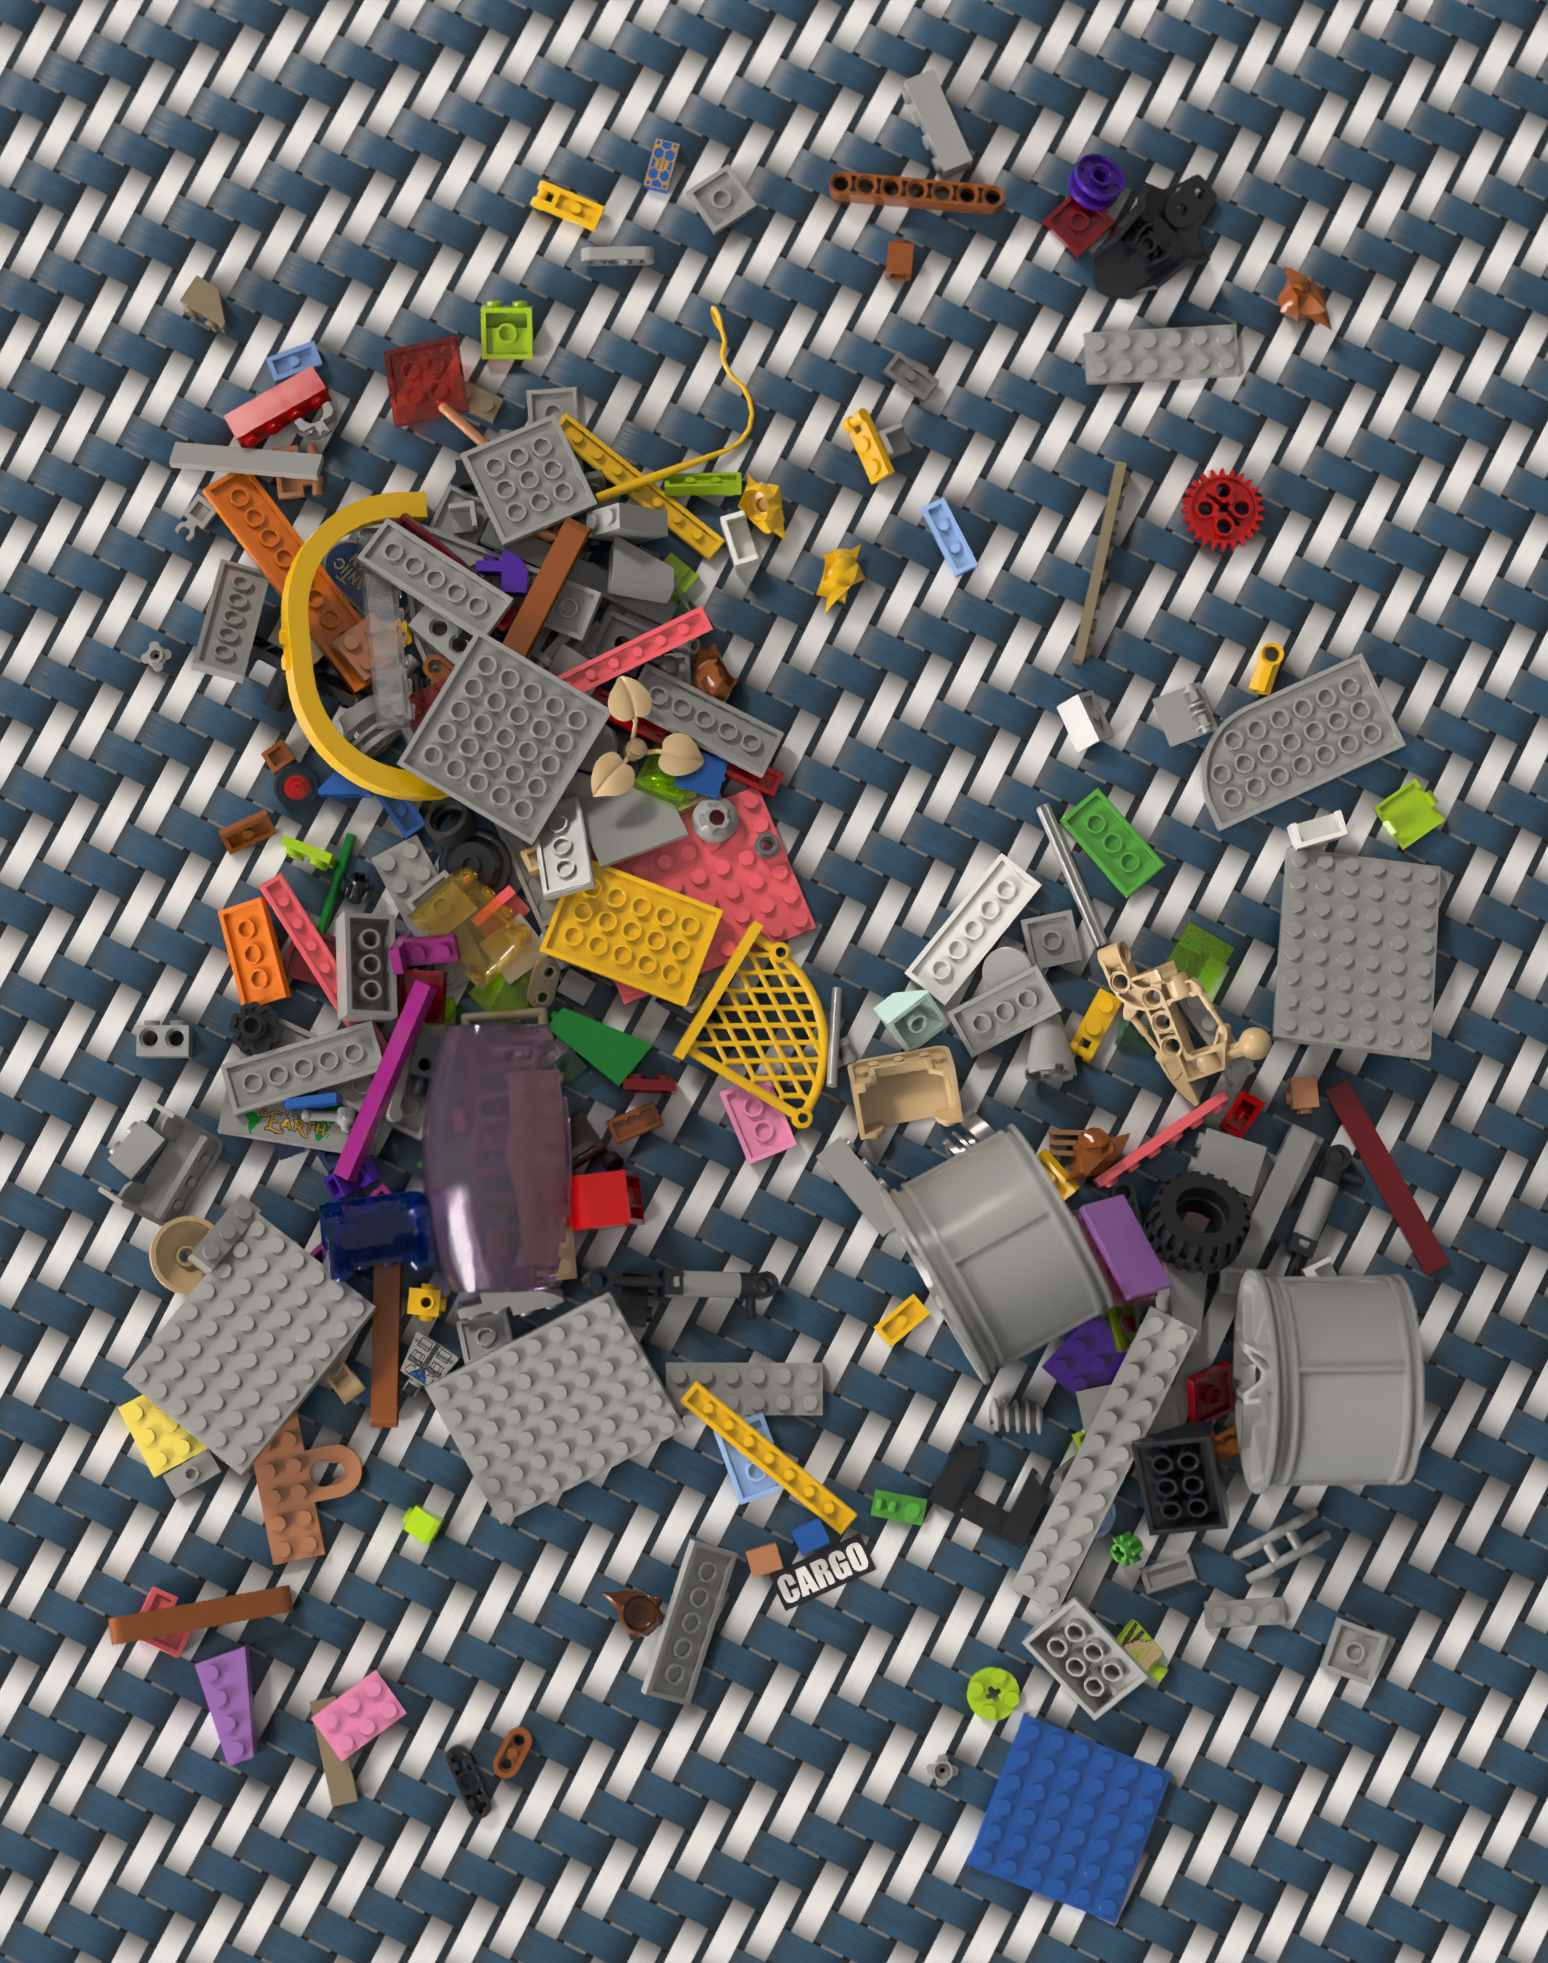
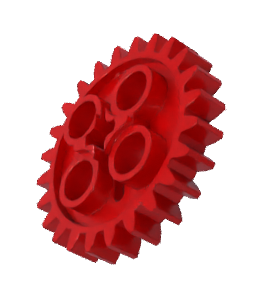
M1221 468L1219 475H1216L1212 469L1209 472V478L1202 473L1200 475L1201 483L1193 480L1191 484L1194 489L1187 488L1185 493L1189 497L1182 499V503L1188 506L1180 511V513L1188 515L1182 520L1183 524L1190 523L1186 532L1191 533L1194 531L1196 533L1193 541L1199 538L1203 539L1201 547L1211 543V551H1214L1217 545H1220L1221 552L1225 551L1227 545L1234 551L1236 549V542L1244 547L1246 544L1245 538L1248 540L1254 538L1251 531H1259L1260 527L1256 523H1262L1264 520L1262 516L1258 515L1265 510V507L1258 506L1262 502L1263 497H1255L1259 488H1250L1252 479L1247 482L1242 481L1244 473H1241L1238 478L1234 477V469L1230 471L1229 475H1225L1224 468ZM1223 487L1228 491L1229 495L1224 498L1217 495L1216 489ZM1206 494H1209L1212 500L1206 498ZM1201 505L1209 507L1211 514L1207 516L1200 514L1198 507ZM1236 505H1243L1247 510V514H1237L1234 507ZM1225 506L1227 511L1220 514L1218 512L1219 508ZM1233 520L1238 522L1240 526H1236ZM1217 524H1227L1229 527V532H1219L1217 529Z

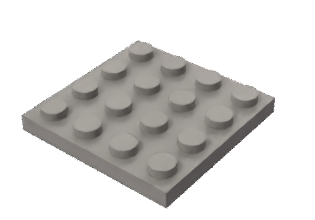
M555 413L460 454L503 547L565 521L567 517L573 518L598 507V503Z

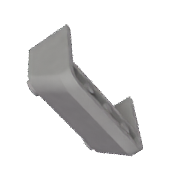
M151 1100L149 1105L165 1114L160 1125V1131L163 1136L170 1139L144 1184L138 1181H130L122 1188L119 1195L101 1186L98 1191L120 1206L163 1226L168 1221L186 1214L220 1156L223 1142L209 1131Z

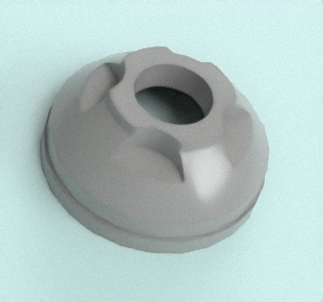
M723 797L703 799L696 805L692 813L693 830L699 838L708 843L725 842L735 834L738 828L739 816L737 810L729 800ZM718 810L723 813L724 822L721 825H713L710 822L709 815L712 811Z

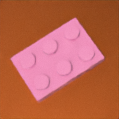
M771 1081L755 1082L756 1085L777 1097ZM738 1085L719 1092L749 1165L797 1145L784 1113Z
M374 1670L312 1716L311 1719L340 1760L343 1761L407 1712L377 1670Z

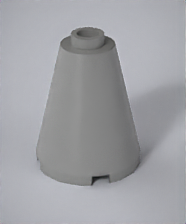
M1056 1013L1033 1025L1025 1068V1078L1027 1081L1038 1083V1078L1046 1079V1084L1070 1081L1073 1079V1075L1077 1076V1068L1060 1014Z

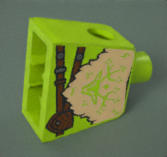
M1132 1618L1116 1639L1148 1674L1160 1682L1168 1672V1669L1157 1661L1163 1654V1651L1139 1623Z

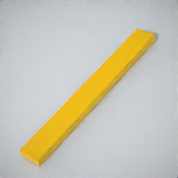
M567 413L558 421L573 453L595 471L602 469L606 480L614 486L644 476ZM652 483L625 493L627 497L639 506L667 510L668 529L708 562L725 543L722 537L671 496H665V492L656 484Z
M697 1380L679 1400L840 1535L858 1515L852 1508Z

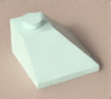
M927 990L895 992L873 1008L904 1051L920 1048L949 1025Z

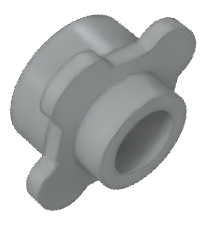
M153 641L149 644L148 651L141 655V661L144 664H150L156 672H160L164 669L168 660L171 659L172 653L169 649L160 647L157 641ZM155 654L159 655L157 659L154 658Z
M940 1754L937 1761L929 1764L926 1768L927 1773L932 1775L936 1779L937 1785L941 1787L945 1786L952 1776L958 1774V1768L948 1761V1756L945 1754ZM940 1768H944L945 1771L941 1773Z

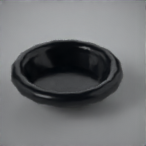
M475 828L471 837L456 847H443L438 860L439 874L446 870L473 904H485L493 900L508 886L512 874V856L506 843L494 832L483 828Z

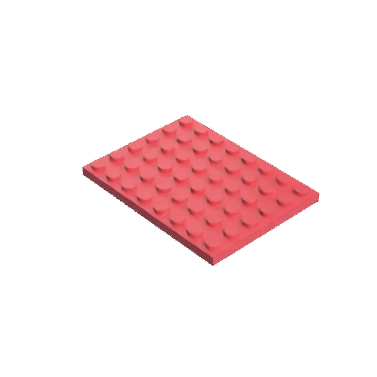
M752 788L725 798L735 806L739 816L738 828L735 834L727 841L712 844L699 838L693 830V811L680 816L688 832V837L610 866L723 910L698 976L726 965L753 921L763 925L759 934L773 943L784 942L816 929L812 915L761 792ZM715 810L710 813L709 820L713 825H721L724 822V815L722 812ZM762 833H772L780 841V850L773 858H762L754 849L755 840ZM764 842L762 847L764 850H770L772 845L769 842ZM594 852L590 853L591 859L598 862ZM755 943L749 949L751 952L764 950ZM614 981L624 1005L650 995Z

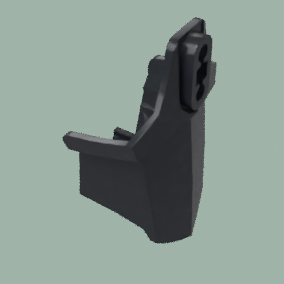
M1194 175L1166 189L1143 182L1137 192V204L1090 256L1091 273L1096 289L1115 298L1130 300L1138 294L1159 289L1188 264L1201 265L1210 260V257L1205 254L1199 232L1207 214L1217 200V195L1202 176ZM1196 189L1201 191L1200 198H1197L1195 195ZM1185 206L1183 214L1180 216L1177 213V207Z

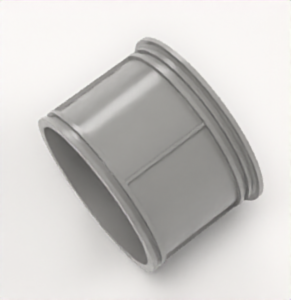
M1013 1124L1006 1126V1133L1003 1130H999L994 1135L906 1183L900 1184L901 1190L899 1192L895 1188L890 1190V1194L884 1187L878 1189L890 1219L957 1342L985 1385L990 1383L988 1373L993 1374L996 1372L995 1366L998 1365L1002 1369L1093 1317L1102 1314V1307L1107 1310L1113 1307V1301L1105 1280L1072 1215L1036 1154Z
M1256 1269L1247 1270L1242 1277L1236 1301L1232 1374L1237 1443L1243 1473L1249 1489L1254 1494H1260L1273 1485L1281 1487L1406 1485L1409 1483L1417 1466L1421 1446L1424 1412V1376L1421 1338L1416 1309L1410 1289L1404 1278L1398 1274H1381L1377 1276L1267 1277L1262 1276Z

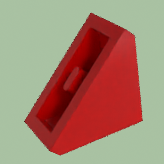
M1244 1090L1238 1092L1223 1117L1219 1128L1242 1139L1263 1109L1265 1103Z

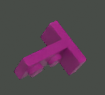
M412 931L402 932L388 950L394 975L404 974L409 966L456 962L461 959L456 933L413 938Z

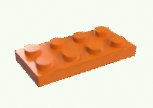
M259 897L217 911L241 1006L254 1001L264 1006L291 997L266 898Z

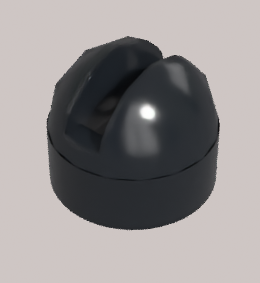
M608 1151L602 1156L601 1163L607 1172L618 1171L623 1167L624 1159L619 1153Z

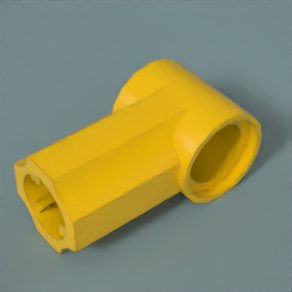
M1270 642L1260 649L1248 687L1249 690L1262 695H1270L1280 662L1284 657L1283 648L1279 644ZM1265 650H1274L1277 654V660L1274 662L1268 661L1264 655Z

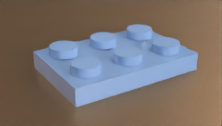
M763 1412L743 1418L774 1444ZM713 1430L740 1505L785 1489Z

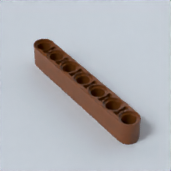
M836 172L829 181V194L831 198L835 201L995 215L1001 211L1005 198L1004 192L999 186L853 172ZM841 182L847 188L839 191L835 189L834 185ZM862 185H869L873 190L869 193H863L859 188ZM888 187H893L898 192L895 195H888L884 190ZM914 189H918L923 193V195L921 197L916 198L913 197L910 194V192ZM938 192H945L948 195V198L945 200H940L935 196V194ZM970 194L973 197V201L964 202L961 199V195ZM994 196L999 202L997 204H989L986 198Z
M569 517L566 518L502 643L503 645L528 658L590 536L592 528Z
M375 1246L373 1305L378 1309L373 1314L371 1427L398 1428L402 1246Z
M290 1585L109 1618L108 1623L112 1645H118L293 1612L294 1608Z

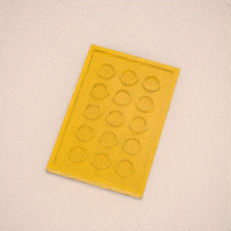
M592 860L596 888L560 897L539 952L686 1008L723 910L610 866L601 869L599 863Z

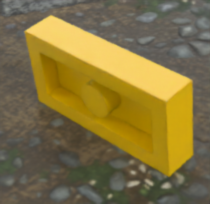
M1046 1148L1036 1155L1063 1201L1080 1187L1075 1180L1065 1182L1070 1174Z
M912 1294L873 1328L889 1347H892L930 1315V1312Z

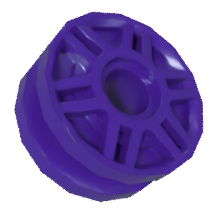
M1088 154L1078 161L1075 169L1069 175L1067 184L1073 198L1083 207L1093 211H1104L1110 209L1116 202L1118 196L1124 190L1126 180L1123 171L1112 159L1101 154Z

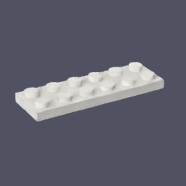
M1001 853L904 974L923 990H927L933 998L945 1006L1038 891L1041 884Z

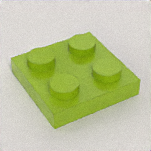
M284 835L281 845L286 849L285 853L289 857L301 862L306 858L310 860L309 863L313 864V867L326 872L328 868L336 869L338 859L333 854Z

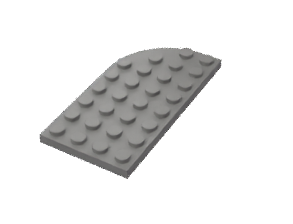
M1362 653L1237 710L1221 723L1206 746L1200 770L1203 798L1218 832L1406 746Z

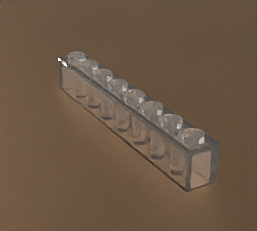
M359 528L356 538L358 556L379 528ZM359 562L377 729L408 728L411 719L415 718L414 703H410L409 695H412V681L407 679L406 672L409 671L410 662L409 656L404 654V647L407 645V635L401 628V623H404V610L399 608L398 601L401 599V589Z

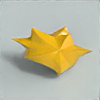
M747 473V486L738 507L741 510H745L746 516L763 533L769 534L774 532L786 541L783 525L785 517L782 510L780 487L763 482L757 483Z
M861 544L850 550L836 549L831 553L822 555L825 559V568L816 595L826 597L825 613L837 600L845 604L850 586L866 579L860 565L856 561Z

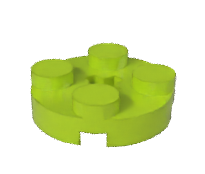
M990 1666L982 1668L969 1681L967 1689L968 1703L974 1713L985 1720L997 1721L1004 1719L1013 1713L1019 1703L1020 1690L1018 1683L1010 1672L1002 1668ZM991 1686L994 1689L999 1688L1001 1691L998 1694V1699L995 1701L992 1698H986V1695L989 1693L988 1688Z

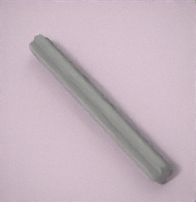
M1049 803L1043 804L1037 808V813L1094 947H1102L1108 943L1107 937Z

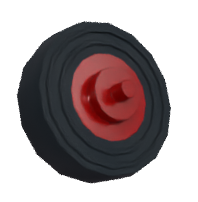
M289 763L276 773L273 780V791L277 800L282 805L291 809H302L309 806L317 798L319 779L316 772L308 765Z

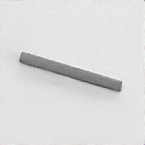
M833 987L831 993L826 1084L830 1088L837 1087L842 988Z

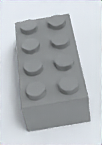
M344 912L335 919L338 1021L367 1022L372 1020V1022L388 1023L398 1017L396 974H393L388 951L395 942V915Z

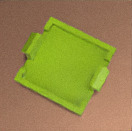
M1416 778L1372 808L1402 850L1445 821L1443 815L1435 807L1439 803L1438 799L1431 790L1425 793Z

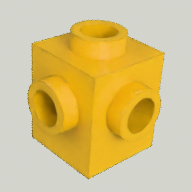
M422 1283L421 1289L409 1288L407 1314L418 1315V1320L434 1322V1316L441 1317V1312L446 1311L447 1296H443V1291L437 1290V1285ZM426 1298L431 1300L429 1307H426L424 1304Z

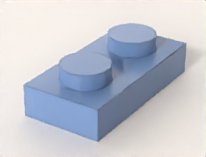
M314 341L266 358L276 384L289 379L311 365L315 370L324 367Z

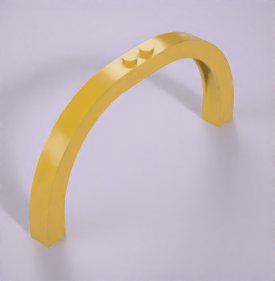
M425 492L383 493L358 500L340 509L322 523L299 549L287 574L282 593L279 642L283 645L284 655L281 658L282 669L286 670L288 692L297 720L309 742L333 769L356 785L382 796L407 801L441 800L451 796L411 772L377 762L352 746L339 733L326 714L315 684L308 603L313 578L324 556L343 537L365 527L383 524L387 518L396 523L403 513H408L418 523H421L428 517Z

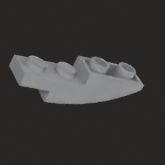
M524 1281L496 1282L481 1285L479 1297L458 1302L457 1312L460 1320L465 1318L467 1320H474L480 1318L483 1313L491 1311L494 1314L501 1313L511 1306L513 1316L519 1314L520 1316H528L535 1313L537 1309L546 1308V1310H551L559 1307L561 1303H564L565 1293L563 1289L542 1283L525 1284Z

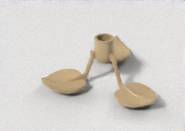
M620 676L617 678L609 694L608 708L612 716L619 721L627 722L633 718L631 740L624 746L623 753L625 758L623 760L617 753L608 752L602 755L595 763L591 776V788L594 797L619 796L627 793L634 784L635 773L633 768L626 763L629 760L638 761L645 754H661L658 766L664 773L671 776L690 774L704 764V758L696 743L685 734L674 733L667 736L662 743V749H647L646 743L642 739L636 738L637 717H645L650 713L652 700L647 689L630 677Z

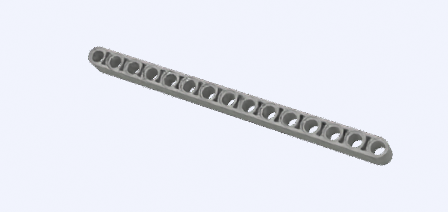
M1292 1123L1250 1212V1230L1241 1251L1231 1265H1226L1227 1268H1257L1317 1134ZM1219 1281L1203 1314L1199 1351L1188 1352L1189 1358L1184 1359L1172 1383L1176 1407L1179 1409L1180 1425L1185 1424L1189 1416L1186 1378L1212 1366L1235 1316L1238 1295L1218 1294ZM1134 1464L1130 1476L1138 1480L1136 1465Z

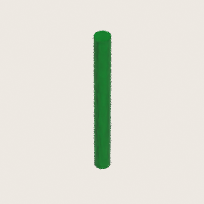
M346 834L317 925L318 932L326 934L355 844L356 835Z

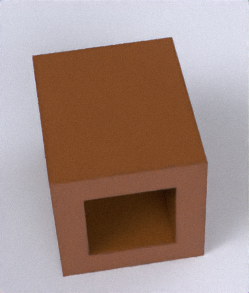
M896 239L894 242L888 243L885 279L911 280L914 244H910L909 241L903 239Z

